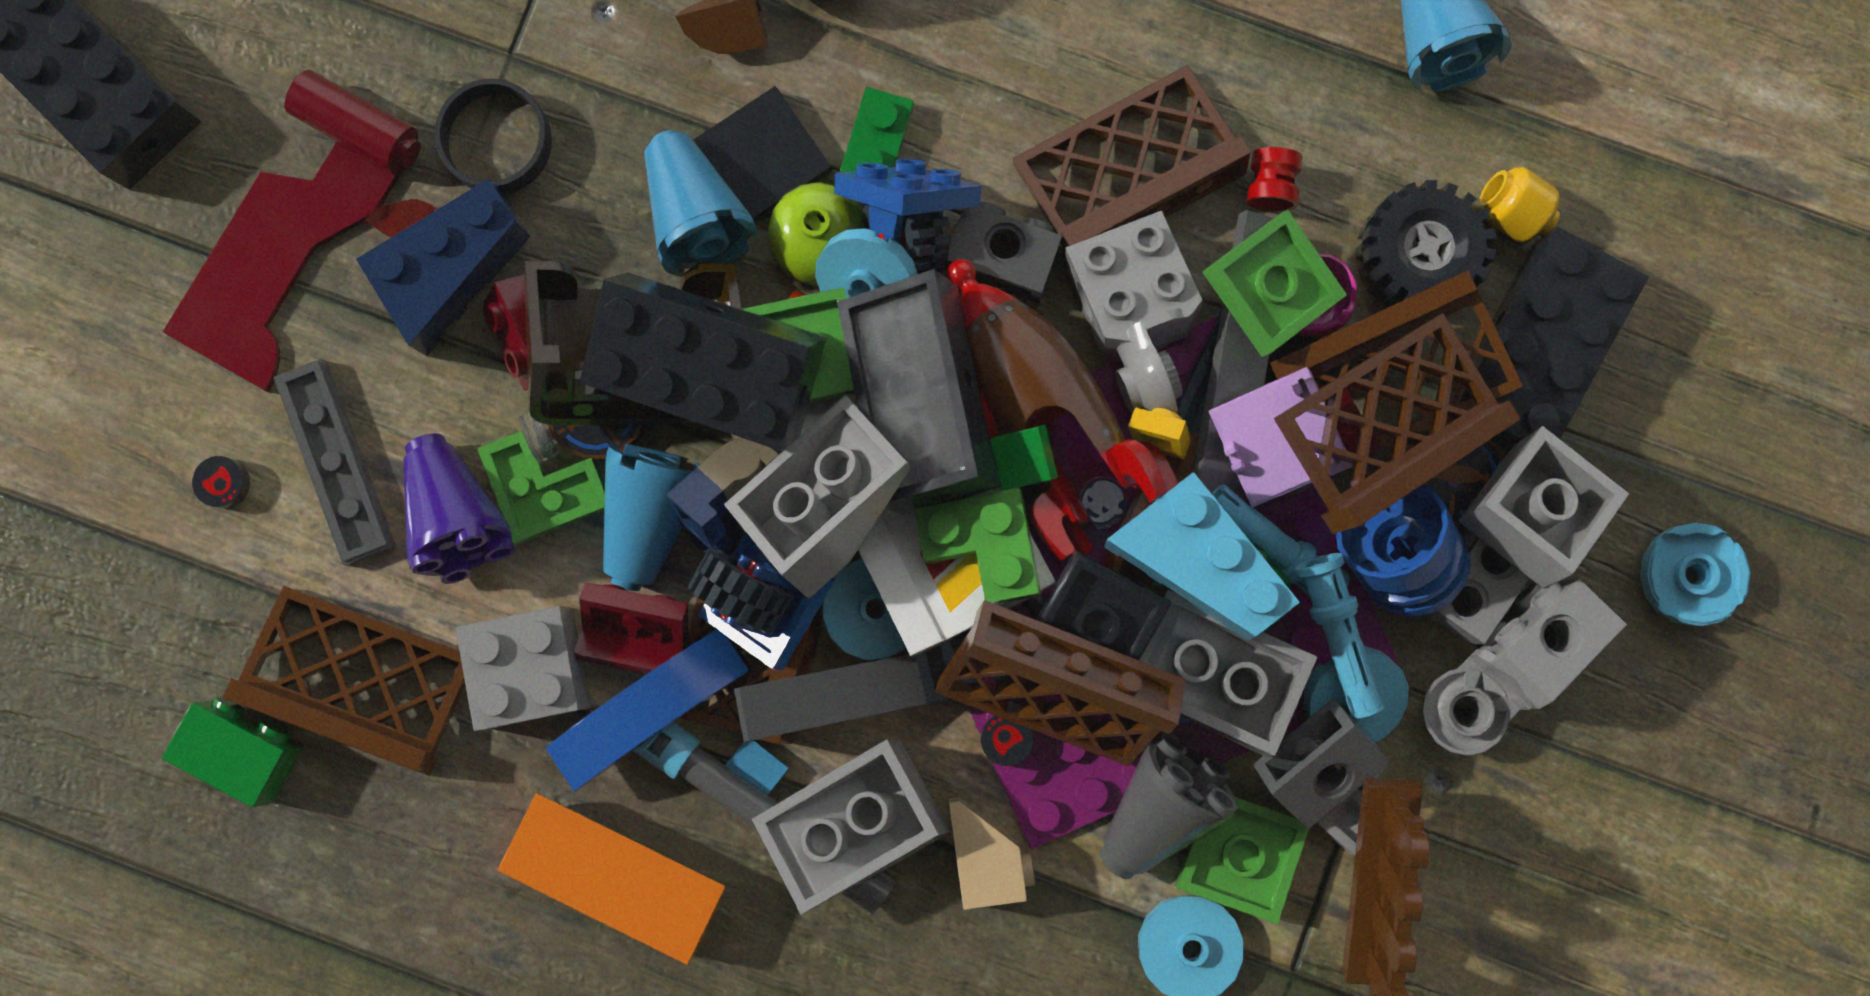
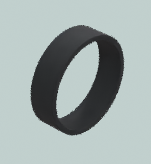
M501 79L476 80L456 90L441 107L436 119L434 132L437 152L448 170L467 187L472 189L484 182L463 175L455 167L449 151L451 127L462 109L480 97L491 94H507L518 97L531 105L536 112L540 130L538 145L533 157L519 172L508 178L492 181L504 194L518 191L533 182L548 162L552 148V133L548 119L534 98L520 86Z

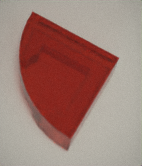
M409 199L389 205H381L373 210L364 221L391 238L436 211L437 208L422 200Z

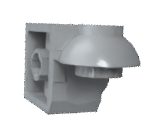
M1162 211L1065 247V272L1103 359L1123 362L1124 367L1116 370L1115 374L1123 400L1132 414L1135 407L1147 411H1152L1155 408H1164L1178 414L1176 399L1183 394L1180 379L1169 354L1165 350L1159 353L1157 351L1167 348L1168 344L1188 336L1198 323L1203 301Z
M1579 578L1557 581L1544 588L1536 582L1532 583L1516 597L1513 604L1517 609L1505 621L1501 619L1486 643L1476 649L1458 669L1446 672L1433 682L1425 695L1423 706L1427 730L1436 743L1450 752L1472 755L1487 751L1500 741L1508 728V722L1519 710L1540 709L1553 702L1627 624ZM1464 697L1470 703L1472 712L1469 720L1460 725L1454 718L1453 709L1457 700Z

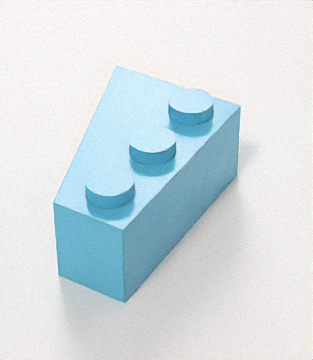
M1194 472L1106 540V549L1118 557L1121 556L1147 573L1149 577L1158 583L1164 584L1190 601V604L1247 641L1258 636L1300 603Z

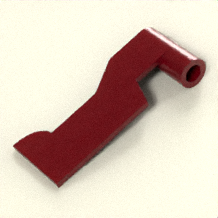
M305 70L293 80L286 93L285 111L292 117L335 141L334 146L313 180L267 172L259 173L162 331L164 334L266 392L270 391L275 381L273 377L277 375L280 363L279 342L275 334L268 329V326L312 254L319 246L375 216L404 168H409L414 164L421 150V143L418 141V130L415 127L313 70Z

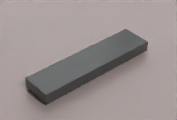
M320 358L273 377L342 564L350 566L395 548V541L328 362Z
M910 654L734 689L744 742L927 704L916 657H911Z

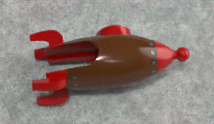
M957 259L948 266L946 272L947 279L954 283L958 289L962 290L960 301L990 438L1046 425L1050 441L1051 432L1055 424L1061 418L1071 413L1124 489L1131 486L1134 489L1140 487L1149 501L1152 502L1165 495L1178 484L1172 468L1157 446L1149 442L1125 439L1116 417L1096 381L1078 353L1050 321L1018 298L1003 290L985 283H978L975 280L976 269L971 261ZM1052 451L1058 478L1034 484L1042 494L1032 504L1030 522L1046 547L1062 562L1069 558L1074 550L1088 555L1094 548L1081 527V524L1091 520V517Z

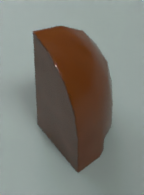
M703 0L687 7L675 16L688 38L700 48L717 54L740 53L767 46V33L763 28L759 14L762 11L760 0Z

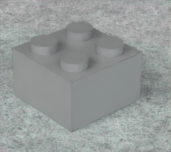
M1542 426L1512 447L1459 519V522L1544 588L1572 575L1629 493Z
M556 606L455 627L474 731L492 729L591 708L583 660L576 659L574 654L578 633L573 608Z

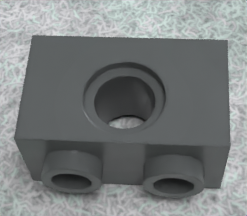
M980 201V206L963 208L948 248L949 255L947 260H945V271L947 272L948 266L953 261L967 259L975 266V280L978 283H985L1004 292L1040 303L1062 235L1053 233V226L1038 219L1026 218L1025 222H1021L1005 216L1006 211L1003 208L992 203ZM999 239H1008L1017 246L1018 253L1012 258L1001 259L992 253L990 246Z
M1332 698L1281 741L1275 756H1263L1253 765L1271 794L1309 829L1362 786L1364 778H1373L1390 761L1371 735L1355 718L1350 716L1349 712L1335 698Z

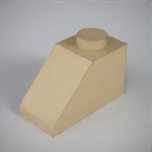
M960 797L949 798L963 910L1027 901L1025 887L1035 886L1031 855H1020V848L1016 840Z

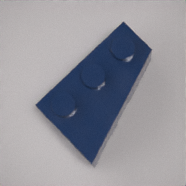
M488 178L356 260L408 346L428 356L436 347L435 341L455 318L457 320L460 319L468 309L466 305L486 282L488 284L491 283L528 240L530 235L505 194Z

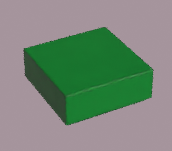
M1046 425L990 438L1003 491L1058 478Z

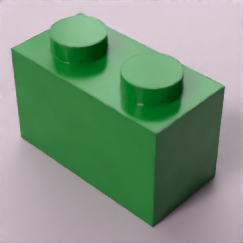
M216 697L214 701L192 702L161 759L252 808L274 803L303 748L288 740L291 734L284 728L267 721H261L260 724H257L244 717L243 715L246 710L239 704L222 697Z

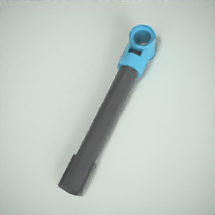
M675 722L632 750L672 779H675L678 775L754 828L756 827L752 819L779 803L699 748L701 740ZM882 871L842 894L874 915L891 891L896 879L887 872Z

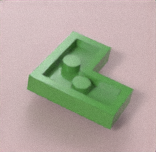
M523 431L477 448L502 516L510 526L513 544L519 545L604 511L605 484L596 460L593 458L546 475L541 459L538 461L532 454Z
M1019 487L915 509L923 561L925 563L931 564L977 554L984 599L997 605L1042 596L1023 492Z

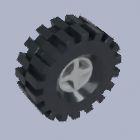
M1426 180L1420 187H1416V183L1413 182L1405 185L1398 193L1394 191L1367 218L1368 222L1361 228L1358 239H1362V243L1356 248V259H1363L1364 263L1358 269L1361 280L1368 277L1371 279L1373 285L1367 290L1374 298L1379 293H1382L1387 298L1383 306L1387 308L1467 270L1476 287L1487 279L1491 270L1486 267L1495 261L1497 249H1489L1488 245L1497 239L1495 228L1484 229L1483 223L1490 218V215L1485 208L1478 213L1472 209L1471 205L1477 198L1470 192L1464 197L1459 198L1455 196L1459 186L1448 182L1442 189H1437V180ZM1418 255L1428 257V259H1422Z

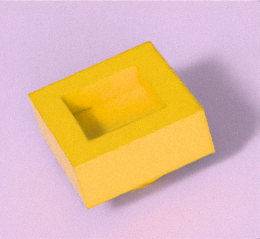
M1135 407L1128 425L1132 440L1149 442L1157 446L1163 454L1184 460L1191 442L1186 421L1168 409L1155 408L1152 411H1147Z

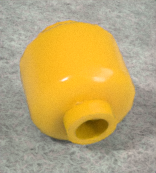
M1515 167L1509 171L1501 170L1497 172L1487 182L1480 195L1479 203L1482 209L1485 208L1490 215V218L1485 223L1513 242L1526 243L1537 236H1544L1555 227L1560 217V212L1557 210L1560 195L1556 187L1525 167Z

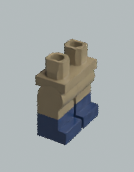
M732 435L733 441H729L721 446L666 494L677 517H679V521L688 539L704 554H706L708 549L714 548L722 550L728 555H733L735 549L732 544L746 531L724 504L784 450L779 451Z

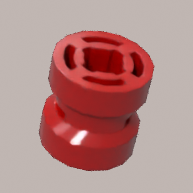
M1264 147L1254 150L1251 155L1250 169L1255 176L1254 182L1248 187L1247 204L1253 208L1268 211L1295 209L1298 206L1299 189L1295 186V178L1302 170V154L1296 150L1282 147Z

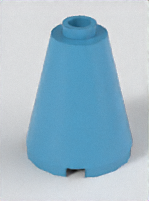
M1401 0L1408 76L1415 89L1421 90V83L1429 84L1432 92H1441L1461 87L1487 74L1488 71L1485 64L1497 55L1501 63L1511 50L1512 43L1508 30L1485 0Z
M667 130L655 135L644 151L657 256L664 270L677 277H682L685 273L684 269L692 268L699 263H734L750 250L751 247L748 243L750 236L753 235L757 238L758 231L754 219L688 134Z
M610 443L605 463L603 572L612 577L611 584L620 586L625 590L640 591L642 585L654 583L683 529L679 517H677L666 494L700 465L699 463L694 462L693 470L691 471L679 466L681 456L633 444H625L622 453L616 443Z

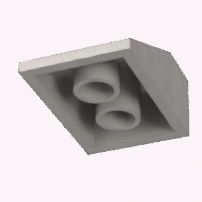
M845 395L724 505L778 572L809 599L851 561L911 466Z
M1167 590L1165 597L1172 604L1139 661L1186 679L1180 712L1181 717L1263 756H1275L1317 660V656L1264 632L1247 641L1190 604L1191 602L1181 595Z
M886 739L752 819L801 915L908 858L951 832L901 740Z

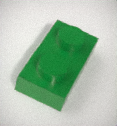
M866 86L840 172L857 171L858 163H880L887 165L888 168L896 167V160L899 158L914 109V100Z

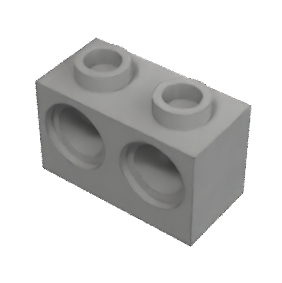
M1465 528L1461 535L1469 547L1471 569L1466 585L1462 590L1469 596V610L1464 616H1461L1453 609L1451 602L1436 612L1426 615L1467 644H1485L1529 580V577L1498 552L1496 554L1499 563L1496 571L1490 573L1485 570L1481 563V553L1486 546H1490L1469 529Z

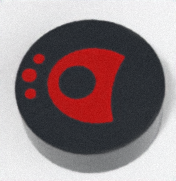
M213 456L202 461L195 469L192 477V488L196 497L202 503L217 508H230L239 504L246 497L250 488V477L247 469L237 460L223 456Z
M994 715L982 728L980 735L981 747L985 755L992 762L1001 766H1013L1021 763L1030 754L1033 746V733L1029 728Z

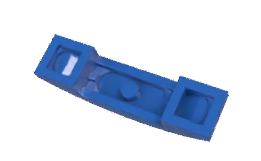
M717 629L624 689L567 730L545 749L575 792L618 763L619 759L703 701H707L750 670L728 637Z

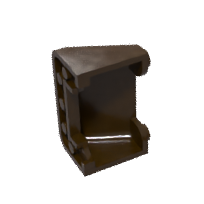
M554 260L525 261L524 286L528 399L530 415L534 420L546 425L696 423L579 383L601 289H578L576 272L564 263ZM703 262L695 265L683 274L680 290L741 309L735 264Z

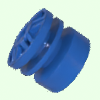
M1425 484L1408 493L1362 525L1336 533L1337 547L1346 563L1360 581L1373 603L1390 614L1405 617L1432 614L1451 603L1466 585L1471 569L1469 547L1456 527L1446 505L1436 491Z

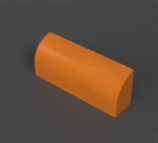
M539 793L535 794L497 871L686 965L695 957L726 890L725 885Z

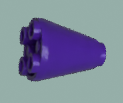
M436 433L425 434L407 443L405 446L406 456L404 458L407 562L412 572L420 575L440 576L442 583L452 584L467 579L472 574L471 569L476 566L510 556L515 548L509 524L454 446L447 443L445 436Z

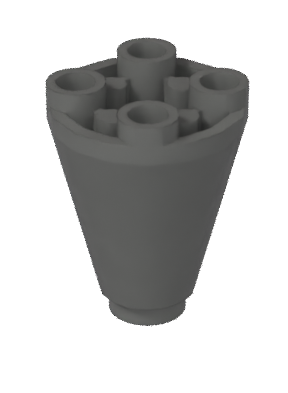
M1162 732L1144 750L1104 836V846L1100 849V857L1106 867L1123 879H1131L1135 874L1146 872L1226 823L1235 814L1237 804L1230 788L1226 784V781L1230 778V773L1225 765L1210 755L1202 758L1188 748L1174 733L1167 734Z

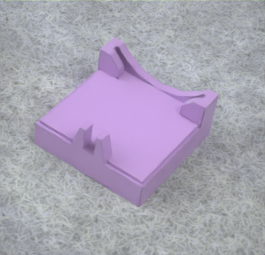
M1308 366L1208 411L1222 440L1225 455L1229 456L1232 463L1231 468L1237 474L1252 508L1312 482L1273 419L1319 390ZM1322 401L1321 403H1319V404H1321V405L1326 406V404H1325L1324 401ZM1305 412L1295 418L1308 440L1318 443L1322 442L1326 417ZM1336 429L1333 447L1347 451ZM1331 458L1329 475H1334L1351 468L1352 464Z

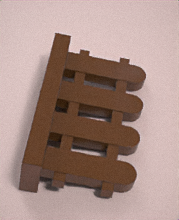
M1364 778L1342 975L1348 984L1370 985L1369 992L1371 996H1409L1404 986L1406 973H1414L1416 968L1417 954L1415 942L1411 936L1412 921H1420L1422 917L1423 897L1421 889L1417 884L1418 869H1426L1428 866L1430 849L1428 837L1423 831L1424 820L1420 816L1423 788L1415 780Z

